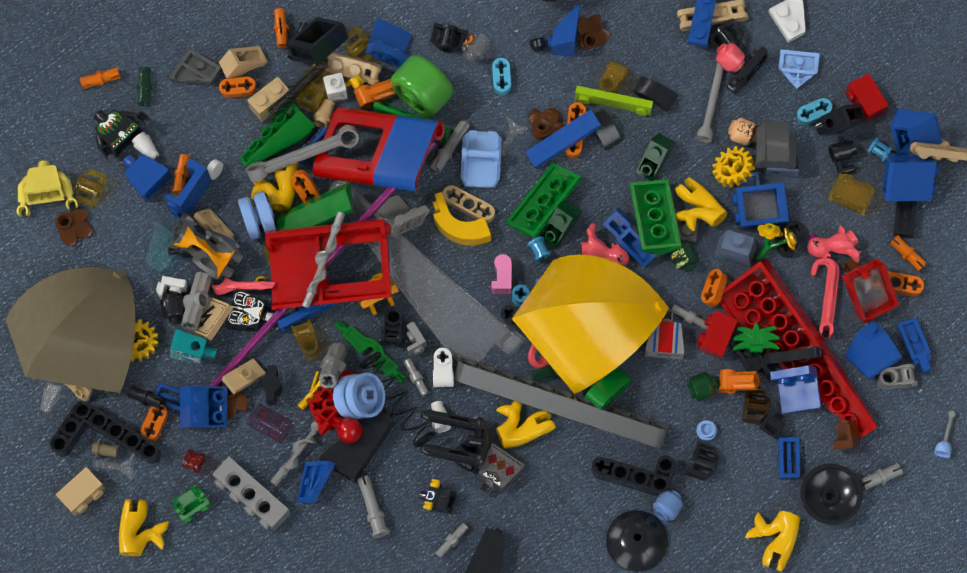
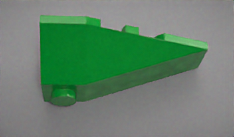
M293 101L287 107H284L285 109H282L278 116L273 114V122L268 127H263L259 140H254L240 157V161L246 168L302 140L312 132L315 125Z

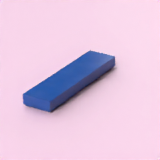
M589 110L525 152L533 166L537 169L602 126L593 111Z

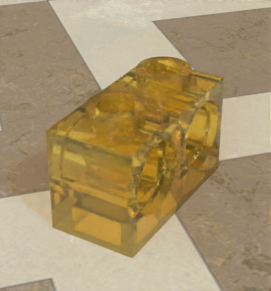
M328 71L322 72L318 76V78L322 79L321 82H311V85L309 84L305 91L302 90V93L296 97L297 106L316 113L327 98L323 77L333 75V73ZM307 95H313V96H314V97H313L312 99H310V100L305 99V97H306Z

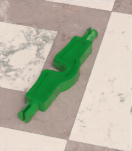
M341 320L335 323L334 326L343 333L342 337L360 355L368 349H373V353L381 352V357L371 365L386 360V363L379 370L389 378L397 376L396 380L400 384L403 383V380L405 381L406 376L398 371V365L384 354L383 348L377 341L364 337L353 326L347 327Z

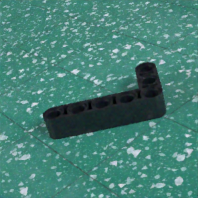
M79 401L72 407L50 441V447L57 456L65 457L72 451L86 428L89 427L149 464L158 462L161 457V452L154 442L86 401ZM87 408V414L84 416H80V410ZM98 419H105L103 425L96 426V421ZM72 425H76V430L72 433H69L68 428ZM115 429H122L120 435L112 436ZM132 439H138V443L135 446H129V442ZM65 442L63 449H56L58 443ZM149 449H155L153 456H146V452Z

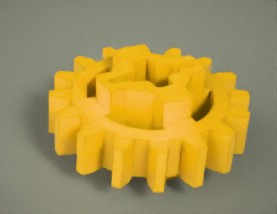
M737 146L732 151L730 148H727V153L720 152L721 157H716L717 163L712 165L715 169L712 173L718 183H721L724 187L728 184L730 188L734 184H737L739 187L741 181L746 183V177H752L750 171L755 170L753 166L755 161L750 152L746 151L743 147L739 150Z
M139 319L138 323H135L134 341L136 339L139 340L133 344L131 362H134L135 358H138L139 362H142V357L149 359V353L155 354L154 347H158V341H156L158 334L154 333L155 327L149 328L148 321L142 324V319Z

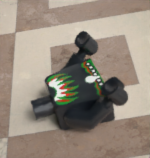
M114 109L107 115L102 110H99L94 115V119L99 123L95 127L97 131L95 139L98 150L106 160L109 159L108 155L112 153L117 157L132 143V140L138 134L142 133L140 125L144 127L145 123L143 121L150 119V117L144 111L135 113Z

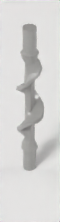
M339 211L333 225H331V234L325 250L318 252L315 257L318 269L306 290L307 294L302 304L306 308H310L314 295L317 294V285L326 278L325 264L328 255L335 252L337 245L336 235L341 230L340 227L345 216L344 213Z
M315 421L311 423V432L305 439L295 442L293 445L294 454L285 465L279 468V471L270 481L274 486L277 487L289 470L297 467L299 463L298 456L308 443H317L315 435L318 432V424Z

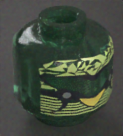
M684 241L681 242L682 247L670 253V257L677 270L689 272L696 268L695 264L698 263L700 258L693 244Z

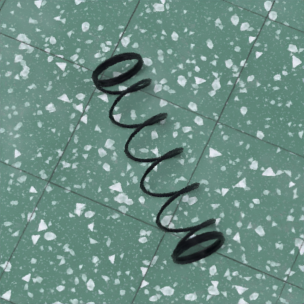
M375 352L364 359L359 367L360 369H368L380 365L373 373L375 375L386 363V360L370 366L382 355L381 352ZM393 376L389 379L381 381L382 383H384L386 381L391 380L386 385L384 390H386V388L397 378V376ZM408 391L385 398V400L402 395L391 410L393 415H401L414 410L404 421L402 430L409 431L424 426L413 440L415 448L424 445L436 435L435 431H430L415 442L419 434L429 425V422L410 429H404V424L418 409V406L401 413H393L395 406Z

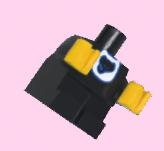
M432 479L428 492H420V499L425 500L423 508L430 512L437 510L451 514L457 495L452 489L442 488L440 480Z

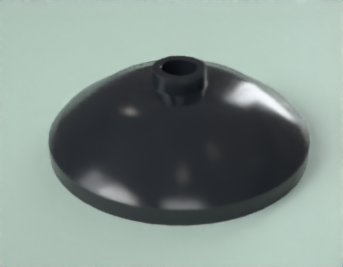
M829 463L815 467L806 475L801 485L800 498L804 509L813 519L823 524L837 525L850 520L858 512L863 499V491L859 479L851 470L839 464ZM831 494L833 500H828L826 495Z
M640 510L628 511L619 515L609 526L606 535V547L612 560L621 568L633 572H642L655 567L663 559L668 546L667 532L661 521L654 515ZM639 535L641 540L635 541L633 537Z

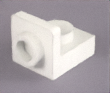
M342 73L323 77L328 99L333 102L348 99Z
M162 276L161 282L157 284L156 293L160 300L167 294V290L170 293H187L188 284L186 280Z

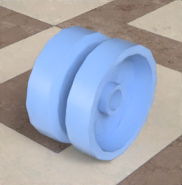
M264 191L254 194L256 207H252L248 197L238 199L250 240L260 238L261 232L258 225L262 224L265 233L266 231L276 230L273 221L275 217L270 202H267Z
M366 372L341 377L334 387V405L338 413L344 418L360 419L376 416L382 411L385 404L384 386L380 379L372 373Z

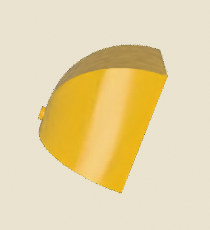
M568 255L551 262L512 320L572 392L576 394L605 377L629 358L658 327L669 307L645 280L628 268L597 256Z

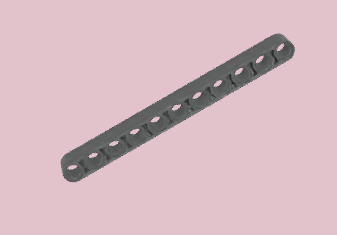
M460 358L458 361L454 379L460 383L653 447L661 448L664 446L669 427L662 422L610 405L600 410L583 396L468 358Z

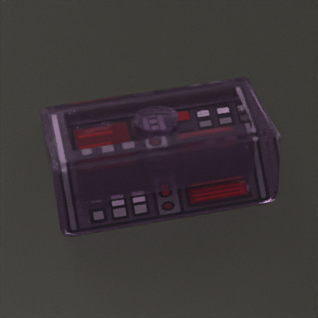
M262 404L256 407L248 420V426L280 444L285 440L294 425V422Z

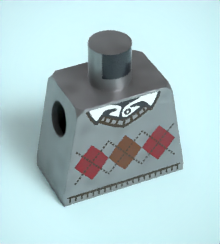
M492 444L487 458L479 470V477L484 482L478 490L486 496H489L494 488L504 492L524 472L525 465L495 444Z

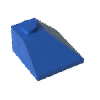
M575 6L554 28L553 36L549 35L548 47H551V54L574 57L580 6Z
M875 321L857 332L845 355L869 380L902 359L901 354L886 331Z

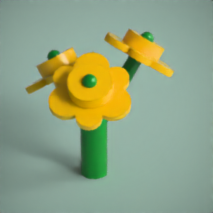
M770 223L758 226L759 235L766 237L765 244L755 257L759 262L763 261L770 249L788 243L789 247L795 250L796 236L793 232L790 233L787 228L784 229L786 239L770 244L771 240L775 237L783 236L780 228Z

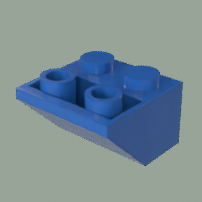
M898 109L890 125L897 153L916 155L910 151V146L914 142L942 143L936 114Z
M180 387V428L227 427V387Z

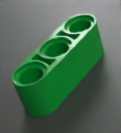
M617 367L593 385L585 398L602 410L628 387L632 378Z

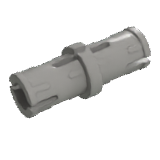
M895 463L883 470H876L874 474L860 478L861 485L870 482L862 486L863 489L866 491L876 485H884L888 480L903 475L902 469L893 472L900 465Z

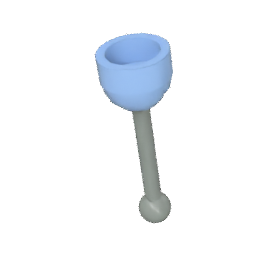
M955 410L948 412L949 421L944 441L939 442L935 447L934 454L939 457L949 458L951 455L952 447L948 442L953 418L956 417Z

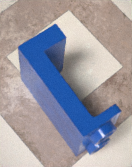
M191 158L186 164L191 176L186 186L176 199L168 194L164 197L170 209L169 212L177 218H180L184 212L191 213L212 182L207 168Z

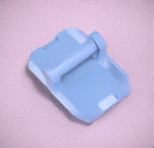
M470 130L463 136L460 178L465 187L495 188L499 182L502 138L497 132Z

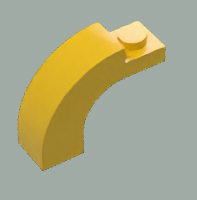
M443 193L434 194L435 201L432 202L436 212L433 214L434 222L446 238L457 244L467 246L491 242V234L485 217L471 222L459 221L450 214Z

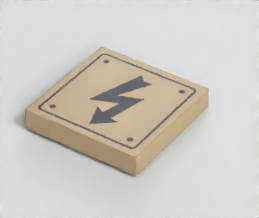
M209 297L210 305L207 309H203L198 330L187 331L211 341L233 310V307L230 304Z

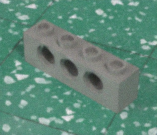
M230 457L212 474L215 478L214 483L221 490L226 488L230 492L229 497L237 504L239 501L244 504L245 507L243 509L252 517L256 515L260 519L259 523L266 530L271 528L275 531L291 514L284 504ZM234 478L240 479L238 486H231L230 482ZM250 491L255 492L253 499H245L246 493ZM265 504L270 505L268 512H260L261 506Z

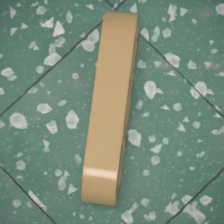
M453 185L447 186L443 190L446 204L476 220L484 218L481 211L486 212L489 210L490 216H485L486 223L494 220L495 210L492 205ZM452 192H455V196L457 198L452 197L451 199H449L448 193L451 194ZM466 200H472L475 205L471 209H466L463 203Z

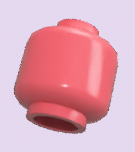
M724 43L717 49L716 61L727 72H736L744 65L745 54L736 44L729 43L726 45Z

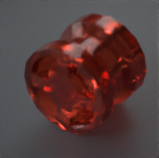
M189 449L184 457L182 467L193 469L195 473H199L205 461V454H197L194 450Z

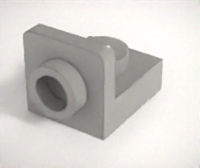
M413 321L407 325L408 332L406 333L410 342L414 343L407 347L409 356L413 354L419 355L427 347L424 337Z

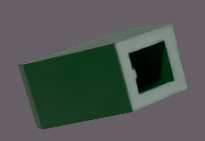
M658 133L651 139L637 167L636 173L653 181L668 159L675 142Z
M566 200L556 207L540 236L544 237V241L552 247L557 248L574 227L583 211Z

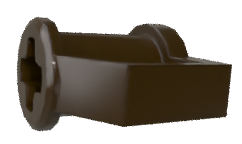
M764 389L745 390L742 422L761 424L769 413L770 399ZM749 395L763 397L765 400L749 398ZM747 412L759 413L764 415L762 417L747 415Z

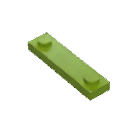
M577 86L575 91V100L582 104L592 103L635 112L640 116L651 115L653 101L582 86Z

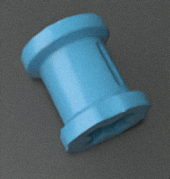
M876 137L867 152L874 153L881 158V161L885 162L887 153H891L893 147H888Z
M544 237L534 238L527 244L532 249L536 262H542L552 255L551 251H548L544 244Z
M517 285L513 288L512 302L516 307L520 308L530 294L529 289L525 285ZM522 293L523 297L519 299L518 296Z

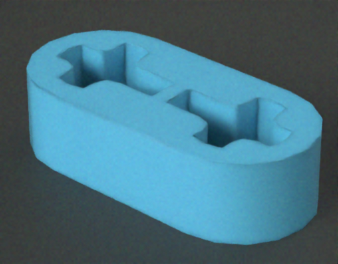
M497 58L492 65L494 91L499 95H506L511 90L510 64L505 58ZM499 64H503V74L499 72ZM500 79H504V85H506L504 89H501L499 86Z
M821 98L799 108L796 116L798 123L806 126L819 121L821 116L831 112L832 103L826 98ZM821 104L823 107L827 106L825 112L823 109L818 110ZM803 112H805V114L811 113L808 119H806V117H802Z

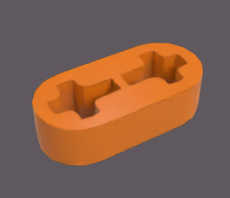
M251 77L227 78L219 84L220 93L225 98L251 96L256 92L257 88L254 79ZM246 83L250 84L249 90L245 89ZM226 85H230V92H226Z
M297 170L293 173L291 183L303 202L312 199L307 197L306 190L310 194H314V197L319 196L318 188L306 171ZM297 177L304 178L305 186H303L301 181L297 182Z
M714 269L708 274L701 294L702 302L709 307H715L719 304L727 283V275L720 269Z
M151 406L141 427V435L152 442L159 438L168 418V411L165 407L164 410H161L163 416H158L155 421L156 416L154 412L159 410ZM152 425H154L153 430L155 434H150L148 437L146 430H150Z

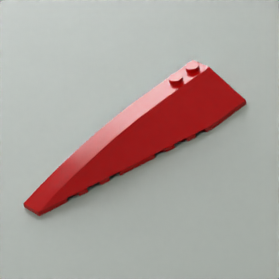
M769 260L758 262L724 289L719 303L728 316L738 320L736 327H745L753 330L755 323L758 324L759 329L775 326L776 330L770 333L777 335L780 340L770 342L776 344L780 348L779 351L821 346V357L779 362L778 364L783 370L808 365L816 367L821 402L827 406V409L842 419L841 421L857 420L860 438H863L878 427L832 351ZM764 349L766 353L779 352L774 349Z

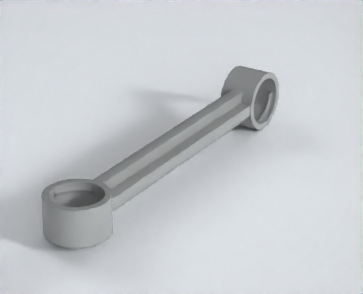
M345 125L340 128L337 135L267 162H255L246 168V172L250 181L256 182L264 179L268 173L338 146L354 147L358 143V131L354 126ZM351 131L355 134V138L352 141H344L341 137L342 134Z

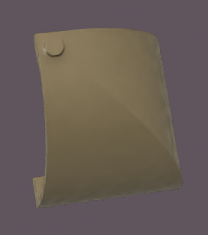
M84 267L62 271L36 283L16 301L5 320L25 377L116 393L121 392L131 360L135 335L134 296L125 272L119 269L111 270L98 267Z

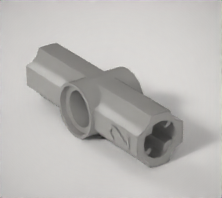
M197 272L195 274L191 292L183 298L185 312L181 327L185 330L197 331L203 309H207L210 305L208 291L212 277L207 273Z
M341 342L332 343L327 355L319 365L322 368L319 375L320 385L325 389L333 388L337 384L340 374L346 367L344 362L347 353L345 350L346 346Z

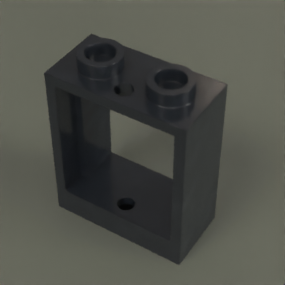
M316 17L291 38L286 45L292 59L319 65L348 40L349 37L346 27L342 22Z

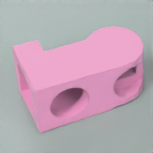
M501 254L494 261L497 281H491L492 294H512V262L509 256Z

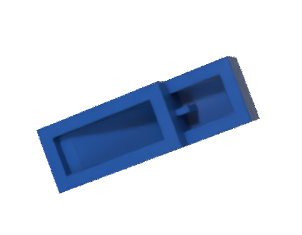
M619 207L605 219L603 225L616 237V241L643 267L657 256V254L642 252L637 226Z

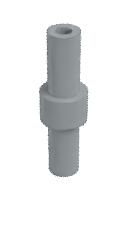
M675 304L672 307L671 312L684 318V321L689 324L694 323L706 329L707 326L704 325L705 320L696 316V313L693 311H686Z
M411 358L406 359L404 364L410 373L409 377L412 383L416 384L422 397L428 395L429 392L423 382L421 372L417 371Z
M462 523L453 534L450 533L445 538L444 544L435 554L442 558L451 547L454 548L458 544V539L469 528Z

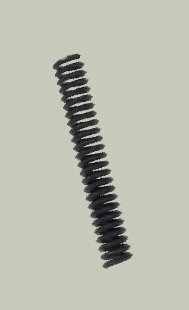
M323 60L320 65H315L309 73H306L298 83H295L289 89V92L287 91L280 100H277L268 109L269 113L272 114L273 112L278 116L280 111L282 112V109H285L284 107H287L293 99H296L302 93V90L305 91L309 84L311 85V82L316 80L315 78H318L322 72H325L324 70L329 68L328 64Z

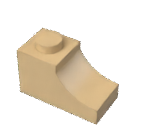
M260 46L229 49L219 61V64L226 78L242 77L252 69L263 67L268 61Z

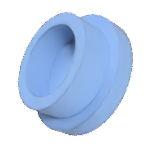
M704 420L698 424L696 432L700 439L709 441L716 436L717 428L713 422Z

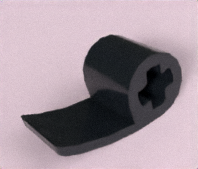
M604 109L596 112L595 116L602 127L593 133L597 134L604 149L608 150L620 143L622 139Z

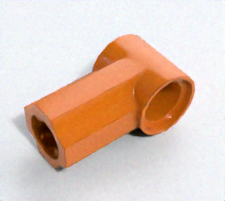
M390 79L371 86L368 84L361 85L354 90L361 110L370 109L373 107L374 102H380L395 96Z
M730 369L720 370L718 391L721 393L733 394L737 390H757L760 386L759 374L756 371L737 372Z

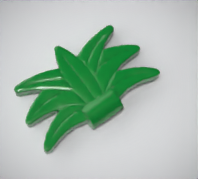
M755 323L753 330L745 327H736V330L742 332V334L735 336L733 340L741 341V343L736 345L733 351L747 349L750 350V353H761L764 349L780 350L776 344L770 342L780 340L777 335L770 333L776 330L775 326L759 329L758 324Z

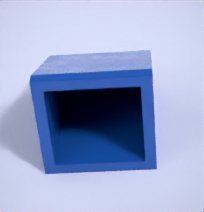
M887 153L882 186L884 200L931 201L932 195L936 194L934 177L938 176L939 164H936V160L930 157L922 159L919 156Z

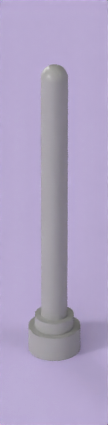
M718 62L704 123L696 136L698 141L710 143L713 137L711 123L724 70Z

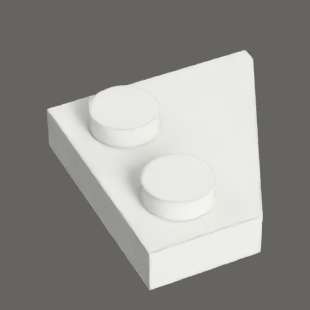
M785 0L769 9L770 16L788 43L805 34L803 0Z

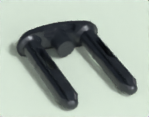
M429 409L421 412V418L428 422L474 431V436H467L466 447L476 448V453L426 444L421 446V453L429 457L474 465L475 469L483 466L489 450V433L486 422L482 417L473 419Z

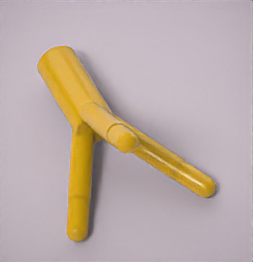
M316 371L310 392L298 404L302 410L308 406L306 400L308 398L314 399L312 393L321 386L320 380L318 381L319 371Z

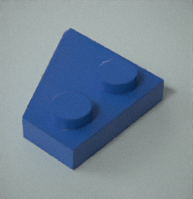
M331 461L305 462L296 501L302 504L315 503L335 463Z

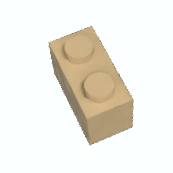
M276 77L247 100L249 108L263 122L272 115L268 109L277 100H280L287 91L289 92V89L279 77Z
M85 467L55 495L76 516L77 514H82L92 500L99 499L106 488Z

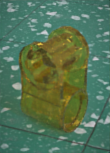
M611 60L600 78L598 90L616 93L619 86L625 80L629 68Z
M310 319L303 324L292 325V331L303 356L308 360L316 359L320 354V348ZM309 345L315 346L312 351H306L305 349Z

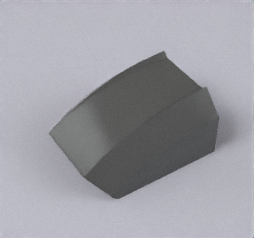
M764 121L756 128L755 168L768 167L795 170L796 130L789 122Z

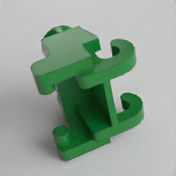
M193 485L190 487V490L179 497L175 496L172 498L175 502L172 506L183 523L192 520L193 514L197 511L203 512L211 506L200 487L196 489Z

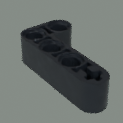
M668 455L661 456L656 463L654 472L605 457H597L592 462L591 471L592 475L597 479L658 497L669 489L675 461ZM668 463L671 469L667 471L662 470L660 464ZM600 464L604 465V469L601 472L598 471ZM610 467H613V468H612L611 475H608V474H609V471H610ZM617 470H623L626 473V476L623 478H618L615 475V472ZM643 476L646 481L638 484L635 481V477ZM656 482H663L665 488L658 490L654 484Z

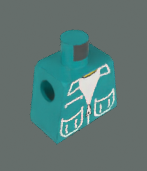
M175 330L169 357L201 364L202 358L214 361L217 349L207 347V339Z

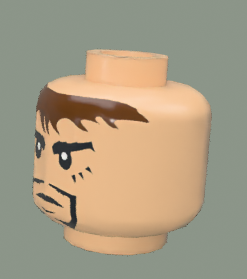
M738 118L732 121L728 134L733 142L748 146L751 142L756 141L757 126L754 122L745 118Z

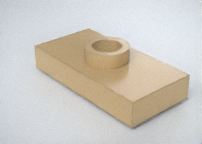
M253 358L224 375L222 381L233 394H236L263 378L266 372Z

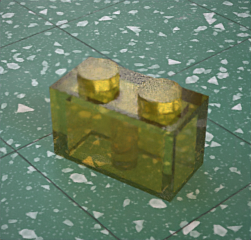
M839 173L830 191L828 200L864 216L876 189L869 183H861L855 180L849 174Z

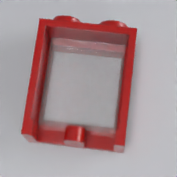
M877 258L842 275L856 317L862 322H870L877 316L888 313L893 308L899 306L886 266Z

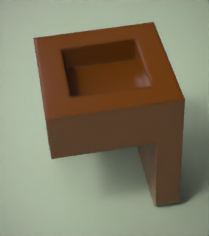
M857 420L838 421L836 423L838 439L833 441L834 449L854 448L860 444Z

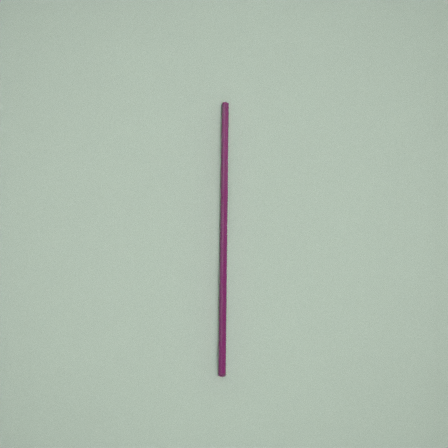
M433 141L431 143L428 154L436 146V144ZM387 187L357 222L368 221L396 191V188ZM346 245L336 246L335 252L328 255L327 266ZM289 308L278 309L209 386L219 387L223 383L222 377L233 371Z

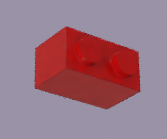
M869 73L848 84L846 96L850 102L854 104L860 103L867 122L887 112L889 105Z
M717 310L712 314H708L704 325L707 327L704 333L701 332L696 342L699 344L697 350L717 359L723 357L738 320Z

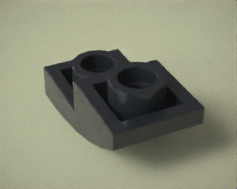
M644 76L639 79L632 91L641 99L653 101L665 112L671 109L678 96L662 84Z

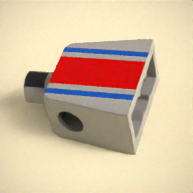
M667 311L658 327L649 336L645 357L683 360L681 323L673 322V312Z

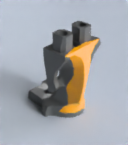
M184 212L174 227L173 238L169 247L172 249L179 248L190 253L193 256L192 261L214 279H218L220 275L230 278L234 272V266L228 264V261L232 260L240 263L244 252L236 247V241L208 228L205 231L206 236H203L196 231L194 219L191 215ZM215 238L219 243L212 244L209 239ZM201 258H208L209 262H203Z

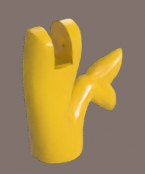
M298 162L274 171L279 190L264 179L253 182L255 186L252 189L251 199L254 200V194L264 191L267 194L268 203L270 202L272 210L277 212L290 210L296 191L291 183L292 175L297 171Z
M688 177L685 179L688 189L679 184L675 191L683 201L698 208L675 213L676 220L686 221L687 227L692 231H695L697 219L705 221L713 228L718 226L726 218L727 211L700 183Z
M513 401L511 405L498 407L496 411L508 417L506 422L496 429L502 448L517 447L553 431L556 426L554 421L550 420V412L538 411L529 416L517 428L522 403Z
M126 499L119 527L120 554L123 556H141L149 541L154 542L160 549H163L164 538L162 535L167 530L169 521L157 524L136 535L146 519L147 502L146 500L139 499L137 512H132V499Z
M779 511L773 522L767 524L758 512L754 519L755 527L747 532L745 538L771 536L780 532L765 549L762 564L769 567L773 558V552L781 554L776 570L782 572L791 556L797 539L800 517L787 511Z

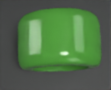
M419 55L410 56L392 75L390 80L391 86L398 97L413 111L427 118L435 116L451 99L454 93L453 86L445 74L432 62Z

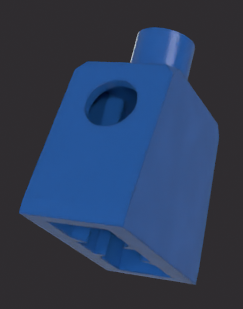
M145 154L141 155L137 160L131 155L126 156L123 160V164L128 168L124 173L127 180L145 202L172 177L168 168Z

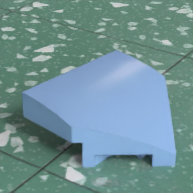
M781 49L779 71L797 89L818 73L820 53Z

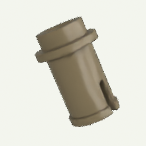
M101 441L94 442L92 454H95L96 457L103 455L117 458L119 445L104 444Z

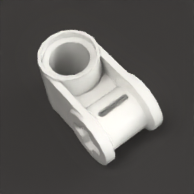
M439 348L434 353L433 387H454L453 360L451 352L447 348ZM443 354L447 358L445 359V362H441V360L438 359L441 358V355Z

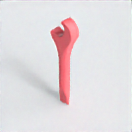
M224 278L223 283L220 285L212 284V288L215 294L222 295L236 289L273 288L276 282H236Z

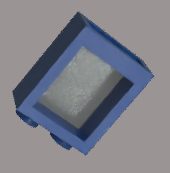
M784 182L738 187L735 190V194H732L733 206L736 205L737 213L734 214L735 224L739 225L740 230L755 229L759 225H765L766 223L776 226L788 224L789 217Z

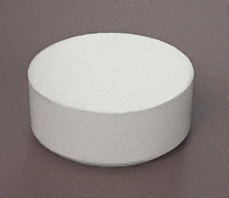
M217 159L212 160L207 166L212 180H215L223 169V163Z

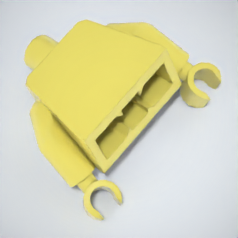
M45 160L40 161L38 167L28 169L27 176L18 184V202H20V206L16 210L17 214L22 217L21 212L23 209H26V216H30L31 210L26 207V202L27 205L61 201L65 200L66 196L67 209L70 211L69 204L71 202H74L78 209V203L72 196L74 192L70 179L62 171H57L55 165H50Z

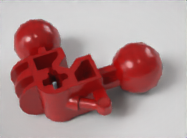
M344 370L340 374L338 380L341 377L353 375L356 373L351 370ZM320 386L321 392L314 391L312 393L314 399L308 398L306 400L311 414L318 424L319 434L324 435L328 430L333 431L336 428L337 435L343 442L354 443L359 440L362 435L361 423L351 417L343 419L334 405V388L330 391Z

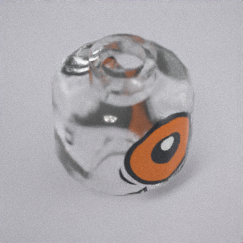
M482 33L471 34L462 44L463 56L470 62L473 60L477 62L482 61L490 51V40Z

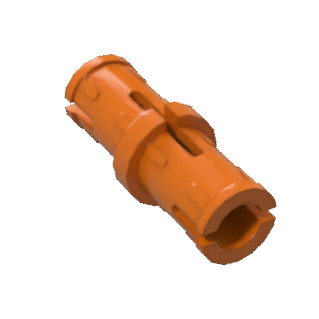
M284 8L274 10L275 26L273 28L274 32H276L277 48L281 49L287 48V32L289 31V25L286 22V10Z
M115 67L102 72L99 70L95 74L80 77V82L84 90L96 85L102 86L104 83L121 78L118 68Z
M179 155L177 170L174 171L175 181L172 190L174 194L179 195L186 186L187 179H189L190 174L186 166L191 158L189 155Z
M897 235L894 239L900 245L894 240L890 242V245L902 255V259L909 261L919 272L922 267L917 261L923 266L927 264V261L915 252L913 246L910 247Z

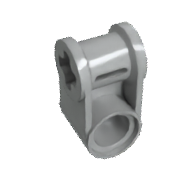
M905 364L885 369L877 377L878 387L882 390H893L917 386L918 381L915 380L913 373L914 364ZM883 376H889L892 382H885Z

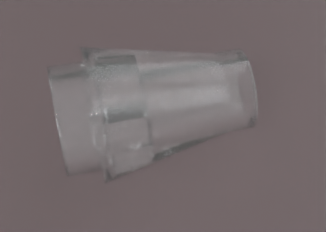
M47 383L46 387L44 386L39 410L51 413V410L62 396L63 388Z

